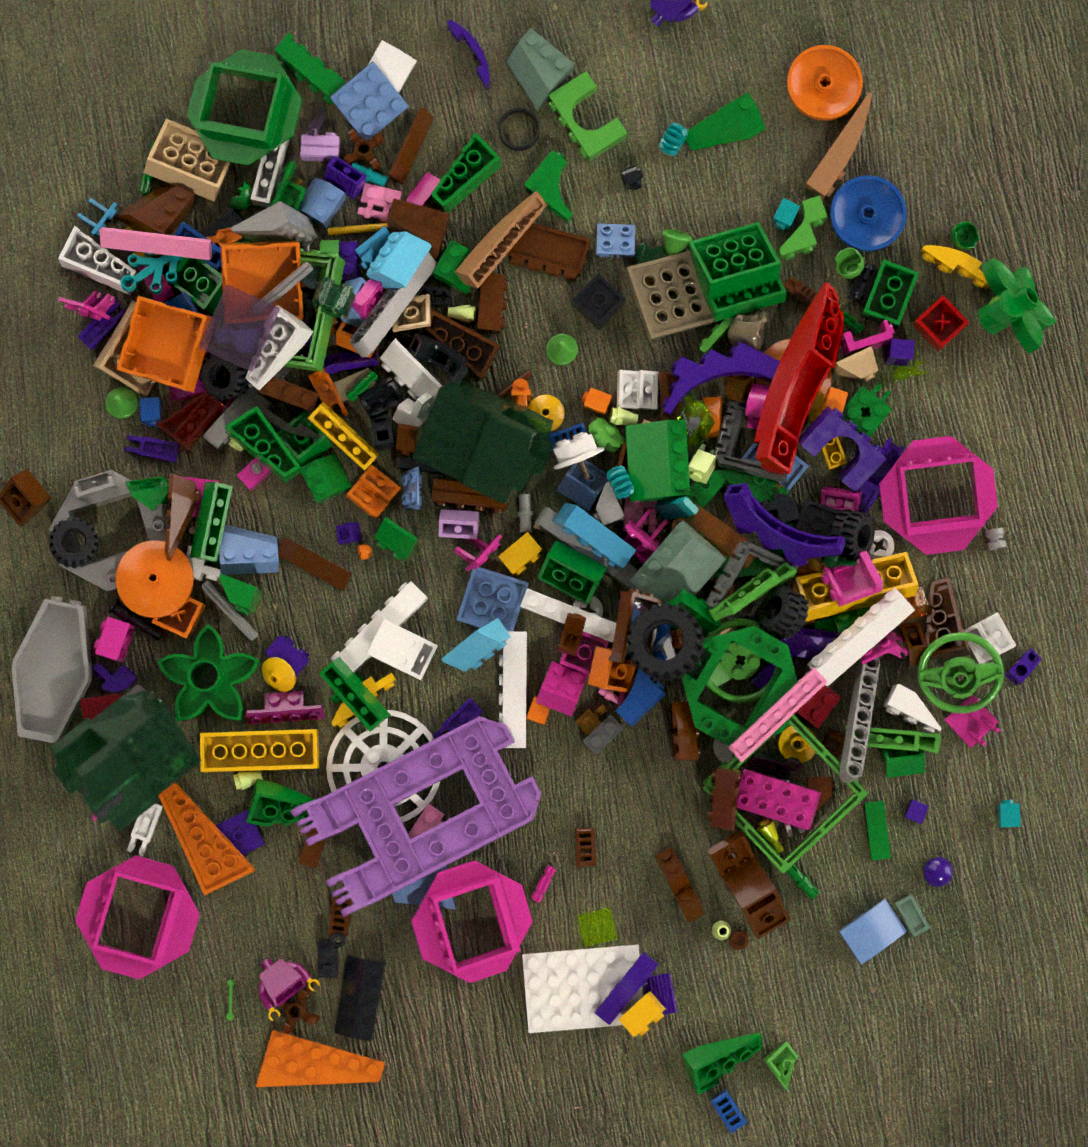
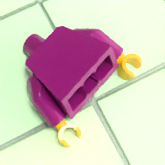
M270 958L264 960L261 964L265 971L259 975L262 980L259 983V998L265 1009L269 1010L268 1016L272 1021L271 1013L273 1011H276L280 1018V1012L274 1009L273 1006L275 1005L276 1008L305 987V982H307V988L314 992V989L310 986L311 982H315L317 986H320L319 981L311 979V975L301 964L291 961L285 962L282 959L273 963Z

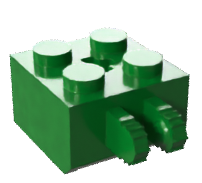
M880 382L871 392L864 386H861L842 412L844 415L842 418L846 422L848 420L852 421L857 426V432L860 434L864 432L869 437H871L892 410L891 407L884 403L891 394L889 389L882 395L881 399L875 396V393L881 389L882 384ZM861 410H865L867 412L868 417H862Z

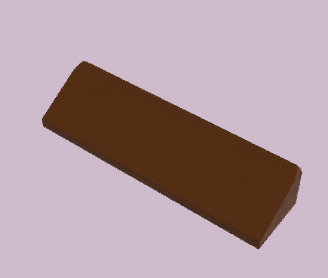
M422 107L419 108L389 172L390 179L400 184H404L433 121V116Z
M284 537L279 547V557L344 591L352 577V573Z

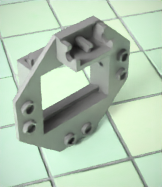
M109 470L74 481L73 487L49 528L50 533L53 531V527L59 524V521H65L69 517L74 519L72 514L131 497L125 481L132 480L113 470ZM138 501L149 541L158 540L165 542L166 528L169 525L163 504L158 505L152 511ZM69 533L63 538L62 546L67 552L78 553L83 550L78 533ZM128 551L99 559L89 564L86 563L84 567L72 568L69 566L67 568L63 564H59V566L106 591L117 589L116 571L121 559Z

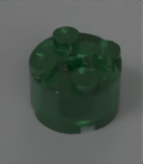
M324 277L323 281L319 282L311 305L315 308L317 305L322 307L320 311L330 316L341 318L344 315V318L347 319L356 295L352 292L353 288L346 284L340 286L335 284L334 280Z

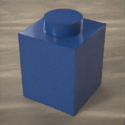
M159 397L140 398L141 422L146 424L147 427L158 426V423H163L162 400Z

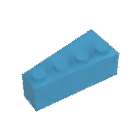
M565 503L552 521L561 527V530L566 534L574 536L578 543L584 547L588 546L591 548V552L599 558H605L607 560L606 563L614 569L616 567L624 569L636 549L577 505Z

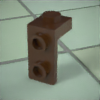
M567 613L558 652L573 656L577 655L586 617L577 613Z
M316 828L306 833V839L318 834ZM326 839L311 846H308L305 840L298 863L316 869Z

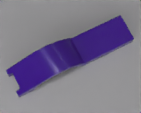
M890 438L887 439L882 447L884 450L883 455L887 459L858 490L862 492L859 506L860 512L868 513L880 492L879 483L898 460L905 448L902 445L901 447L891 443L892 439Z

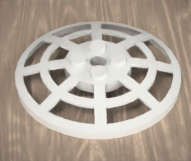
M395 710L387 711L391 714L390 716L405 719L417 727L410 736L399 729L388 727V718L380 724V727L375 728L371 732L367 730L357 736L350 728L360 722L358 718L352 719L339 731L329 749L326 771L331 792L337 790L332 772H344L346 784L352 782L349 772L361 771L363 777L378 769L381 762L390 763L400 758L410 746L414 750L419 748L415 741L423 733L429 742L434 740L433 735L417 719ZM380 733L379 745L369 748L362 741L370 735ZM387 733L398 735L405 739V741L398 748L388 745ZM345 734L352 743L345 754L344 764H332L335 749ZM357 746L364 753L361 764H349L351 755ZM440 781L432 786L424 801L417 794H414L394 805V807L411 799L418 806L412 812L401 816L402 822L417 816L433 800Z

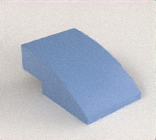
M883 899L853 919L852 922L838 930L858 963L862 965L901 937L907 930L887 900Z

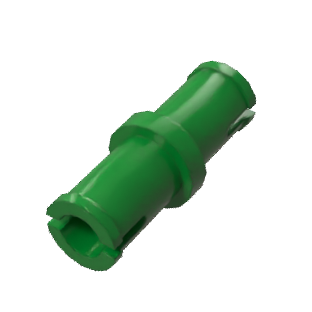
M795 864L786 871L795 881L797 888L800 887L810 900L820 893L808 880L809 877L804 875Z

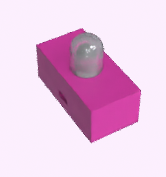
M254 459L237 476L252 491L271 471L257 459Z

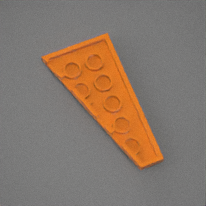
M175 781L156 789L204 895L256 871Z

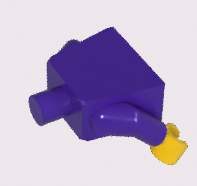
M650 0V7L656 11L651 18V22L658 27L665 19L669 22H681L692 17L698 11L704 10L707 3L701 5L699 3L701 0H696V2L695 0Z

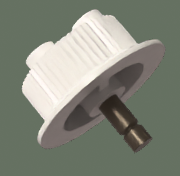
M581 432L574 435V439L571 441L564 439L555 443L556 447L553 450L558 464L554 466V469H560L577 463L583 480L591 478L589 472H587L588 469L584 460L604 451V447L596 446L592 434Z

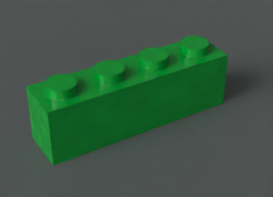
M205 482L190 553L191 558L210 562L218 561L233 486L218 482Z
M340 657L330 662L319 673L370 732L391 715Z

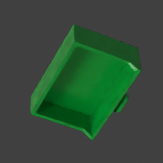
M682 589L679 595L668 602L670 605H677L687 610L701 626L704 637L720 627V620L714 622L709 613V605L705 603L706 601L702 598H696L685 589ZM669 624L673 628L679 629L676 626Z

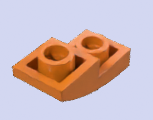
M829 387L824 406L821 407L819 415L827 406L832 410L836 407L842 413L848 392Z
M704 397L702 398L701 409L706 411L708 417L706 416V420H704L705 422L701 426V431L703 432L712 417L714 424L709 429L705 438H718L723 421L721 418L722 398Z

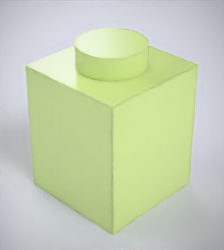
M698 449L689 464V478L706 484L716 467V456Z

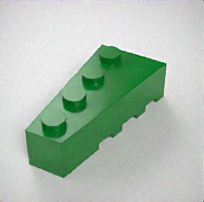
M288 32L274 49L283 69L286 71L289 69L293 72V77L299 82L303 80L307 83L308 89L316 94L318 92L321 94V98L328 105L332 103L336 106L329 97L347 82L331 68L326 70L325 64L317 56L312 58L310 56L311 53L302 43L298 46L293 41L294 36Z
M476 132L473 134L468 145H465L458 159L453 162L448 173L443 176L431 193L433 202L444 212L449 213L502 167L500 157Z
M255 406L225 426V433L283 483L288 482L301 473L300 465L258 406Z

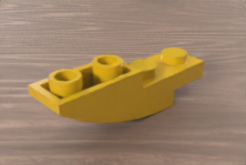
M924 245L920 251L922 258L927 262H933L938 265L937 267L940 271L951 274L954 269H957V272L962 277H969L977 287L981 289L988 288L989 285L984 273L978 269L982 262L964 252L943 246Z
M818 391L807 416L810 425L819 416L820 409L824 406V400L820 391ZM838 437L831 439L820 450L829 470L847 463Z
M390 673L377 682L371 676L362 683L377 697V692L382 689L385 691L395 686L393 682L397 680L393 673ZM344 702L340 705L333 718L332 725L334 727L339 726L341 728L349 723L348 719L355 715Z

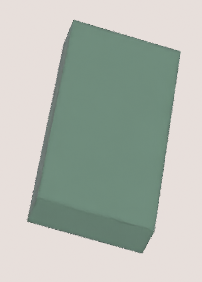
M912 894L894 903L913 938L930 929Z

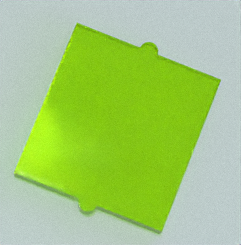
M610 907L577 915L580 927L579 933L582 935L584 947L617 939L614 927L616 923L613 921Z

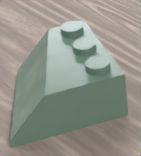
M532 28L521 38L507 60L508 66L522 85L537 112L548 101V95L557 90L574 70V63Z

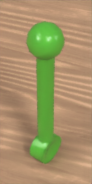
M229 979L227 981L229 1000L226 1018L227 1020H233L232 992L234 980Z

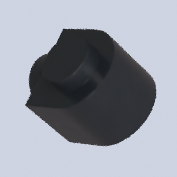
M633 165L620 171L621 179L627 191L630 189L634 191L643 186L641 183L643 175L639 167L636 168Z

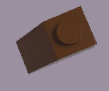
M398 424L396 451L400 452L399 455L411 457V454H416L419 438L417 426Z
M919 622L901 624L900 631L903 638V646L908 651L906 658L909 666L919 665L920 658L928 647Z
M831 776L806 777L807 788L822 792L816 813L832 797V792H835V780H832Z

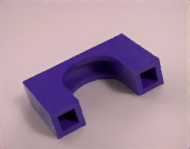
M827 406L800 436L799 444L815 457L835 437L846 436L853 439L856 445L855 455L849 464L838 474V477L856 492L887 458L883 455L884 450L878 444L873 446L869 442L871 438L864 432L861 434L857 432V426L850 420L846 422L842 418L844 415L836 407L832 410Z

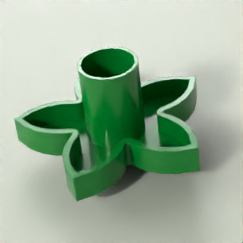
M991 258L982 264V269L989 287L996 296L987 305L978 310L979 321L982 327L991 335H996L1012 326L1017 340L1030 354L1041 347L1043 341L1042 331L1054 325L1057 321L1047 306L1039 300L1038 294L1035 291L1033 277L1028 267H1021L1011 272L1001 261Z
M207 624L195 639L193 657L185 654H173L157 661L161 671L168 679L184 685L175 700L174 711L177 722L188 721L198 717L206 710L209 704L220 716L229 720L242 721L243 700L234 686L250 679L261 661L243 653H233L225 656L223 639L210 624Z

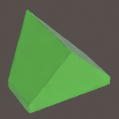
M787 1041L763 1058V1061L785 1090H787L795 1060L798 1058V1055Z

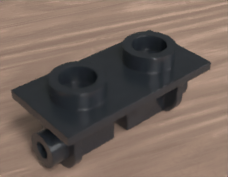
M864 264L861 274L854 279L847 297L848 299L866 304L878 269H875L873 264Z
M392 326L387 333V340L392 342L396 338L401 345L409 347L415 333L425 334L415 329H412L410 334L407 333L408 330L393 332Z

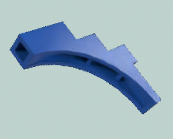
M635 603L631 618L633 624L635 623L633 619L637 615L643 614L637 609L639 605ZM668 624L657 627L653 656L660 660L668 658L660 649L656 651L671 636L669 631L671 627ZM639 668L632 689L625 701L616 710L630 726H634L666 695L662 690L664 686L657 679L653 681L654 677L648 676Z

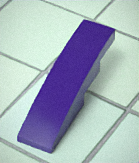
M642 952L594 1013L610 1025L659 964Z

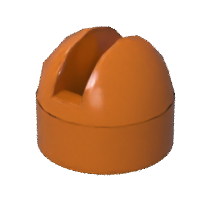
M369 545L357 546L360 560H366L372 556V548Z

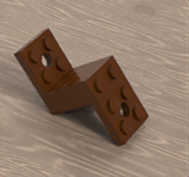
M741 830L707 850L722 881L744 913L757 940L791 920L776 888L756 860Z

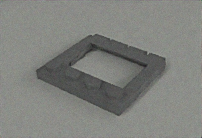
M736 399V402L728 401L720 428L721 431L716 442L717 447H715L713 453L716 456L718 466L786 483L788 474L769 472L761 468L762 464L759 462L733 457L744 413H746L747 401Z
M747 540L744 543L739 541L733 552L736 558L730 557L723 570L727 574L720 575L714 586L717 592L712 591L705 603L709 605L708 608L711 610L725 599L749 553L772 566L776 565L775 569L785 562L788 563L787 559ZM792 566L796 569V571L799 568V566ZM791 581L787 582L782 586L788 587ZM767 594L757 600L750 615L738 611L736 614L726 617L730 619H750L758 622L760 604Z

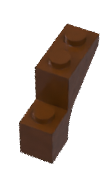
M672 847L655 855L687 922L704 915L705 912Z

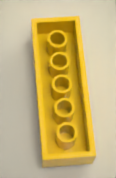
M903 552L873 559L872 562L883 581L882 591L840 607L836 601L831 599L830 589L822 581L821 575L823 571L796 577L794 589L796 592L804 595L808 601L807 606H809V610L807 611L808 616L805 622L873 606L887 592L894 588L904 598L916 596L919 584L908 553Z
M319 730L200 733L201 772L320 769Z

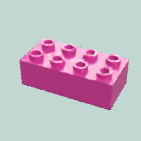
M744 769L739 784L737 808L810 830L822 792Z

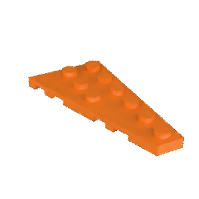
M272 1030L256 1087L380 1082L385 1062Z

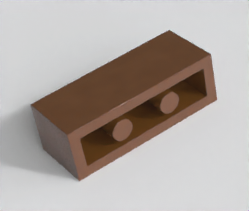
M491 273L481 284L478 332L500 334L501 329L505 328V317H502V310H506L507 299H504V291L508 292L509 280H505V274Z
M272 377L260 390H257V393L309 412H313L319 396L316 392Z

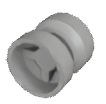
M1004 528L984 531L985 537L989 541L987 543L988 550L1007 547L1006 541L1003 540Z

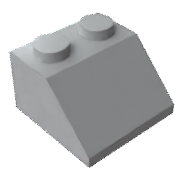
M609 482L605 483L595 509V514H593V518L606 528L623 522L625 517Z

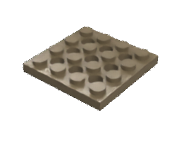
M690 251L637 264L625 269L649 341L715 323L702 293ZM680 268L687 270V277H683L679 273ZM662 273H668L671 280L665 281L662 278ZM646 277H649L653 280V286H649L645 283ZM691 286L694 293L688 294L685 287ZM669 290H672L676 293V299H672L669 297ZM651 295L658 296L660 302L658 304L653 303ZM693 303L700 307L699 312L692 310L691 305ZM675 308H679L682 310V317H678L675 315ZM657 313H663L666 320L664 322L660 321L657 318Z

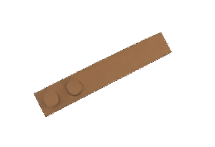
M870 92L804 187L815 196L820 195L821 200H824L826 196H831L835 190L833 186L835 182H840L846 174L844 169L857 146L868 116L872 93Z
M535 191L507 214L477 244L456 269L455 273L465 285L479 288L546 208L547 204L538 192Z

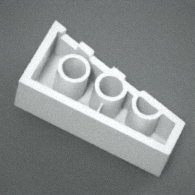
M74 226L58 258L61 266L131 295L132 292H126L122 289L120 282L125 275L135 276L137 274L136 271ZM128 283V284L126 285V287H130V286H132L133 284H132V283Z

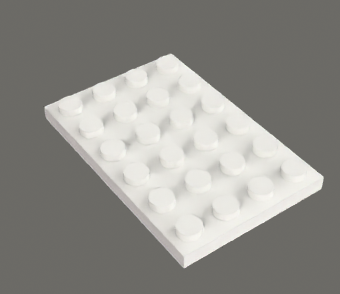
M639 945L522 954L529 1033L623 1025L618 1019L643 997L642 986L610 1025L594 1012L638 959Z

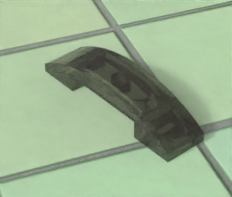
M256 392L252 393L253 399L260 411L281 429L304 438L318 439L320 437L319 434L304 424L299 423L296 428L271 411L275 404Z

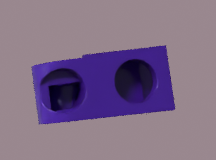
M1030 648L1004 675L1017 686L1028 677L1042 658Z

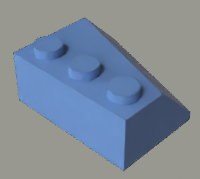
M229 525L224 526L219 551L220 574L236 575L279 572L277 537Z
M447 866L393 893L394 901L397 903L420 905L437 872L447 869ZM453 897L438 902L439 908L456 909Z

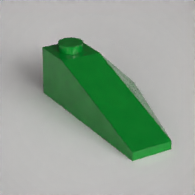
M749 92L689 129L685 142L690 150L694 151L713 147L714 145L749 140L766 129L758 107Z
M257 779L251 795L246 823L265 827L282 823L284 826H290V823H297L299 820L309 817L307 811L293 817L291 810L315 799L278 783ZM311 821V822H308V823L305 824V825L313 824V822H312V821Z
M758 1032L700 1045L682 1054L684 1068L696 1093L700 1095L720 1083L718 1079L726 1073L730 1075L734 1071L733 1068L739 1062H746L762 1049L761 1034Z

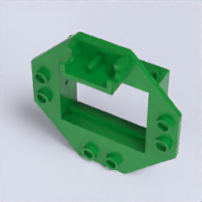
M240 49L224 61H218V63L211 62L209 71L196 79L187 116L213 159L250 166L294 136L303 100L276 56ZM221 73L276 83L264 131L209 121Z
M731 469L713 471L706 484L695 482L690 488L689 499L699 510L695 515L681 517V521L684 520L691 526L722 486L728 488L729 485L747 483L759 503L766 500L773 502L771 497L774 493L788 496V490L784 487L779 488L775 486L777 484L775 480ZM776 512L771 514L777 518ZM692 527L706 541H708L714 548H716L723 556L727 558V560L720 566V568L712 576V578L718 580L721 574H727L723 570L727 565L730 556L727 555L724 551H722L719 547H717L714 543H712L709 539H707L704 535H702L699 531H697L694 527ZM782 548L768 550L781 557L785 556ZM754 556L745 568H741L736 578L757 576L766 568L773 570L776 565L772 566Z
M755 626L706 638L705 643H703L704 653L699 657L701 659L699 664H695L694 670L691 673H685V677H682L695 727L728 747L798 682L788 645ZM731 641L778 667L744 726L698 700ZM791 717L786 722H784L772 735L783 733Z

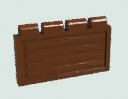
M532 223L511 248L508 257H511V265L523 267L524 261H526V269L541 272L542 267L545 266V274L559 277L560 272L563 271V279L575 282L577 275L581 276L591 239Z

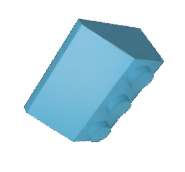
M407 231L393 232L389 235L387 242L380 249L378 256L371 263L366 274L370 279L382 282L383 289L406 288L432 246L430 243Z
M497 618L476 630L441 660L462 671H467L470 668L475 670L483 664V659L487 661L495 655L494 650L499 651L507 645L506 641L511 636Z

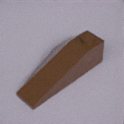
M170 474L168 499L171 509L167 510V523L170 527L166 528L165 556L168 561H171L196 509V503L200 501L201 495L195 482L175 474Z
M950 577L931 582L929 613L927 617V632L925 634L928 646L944 635L957 632L965 633ZM955 640L947 642L938 647L929 659H952L971 655L968 641Z

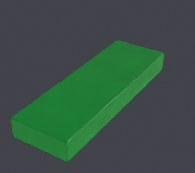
M884 800L864 803L871 861L891 859Z

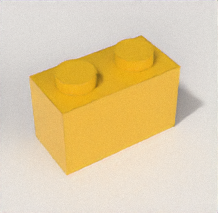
M527 532L501 553L498 558L512 575L516 573L520 575L527 569L525 565L530 561L534 563L541 558L542 548Z
M648 992L618 1020L633 1037H636L638 1034L642 1037L650 1029L648 1025L652 1021L656 1024L664 1017L662 1012L666 1008L651 992Z

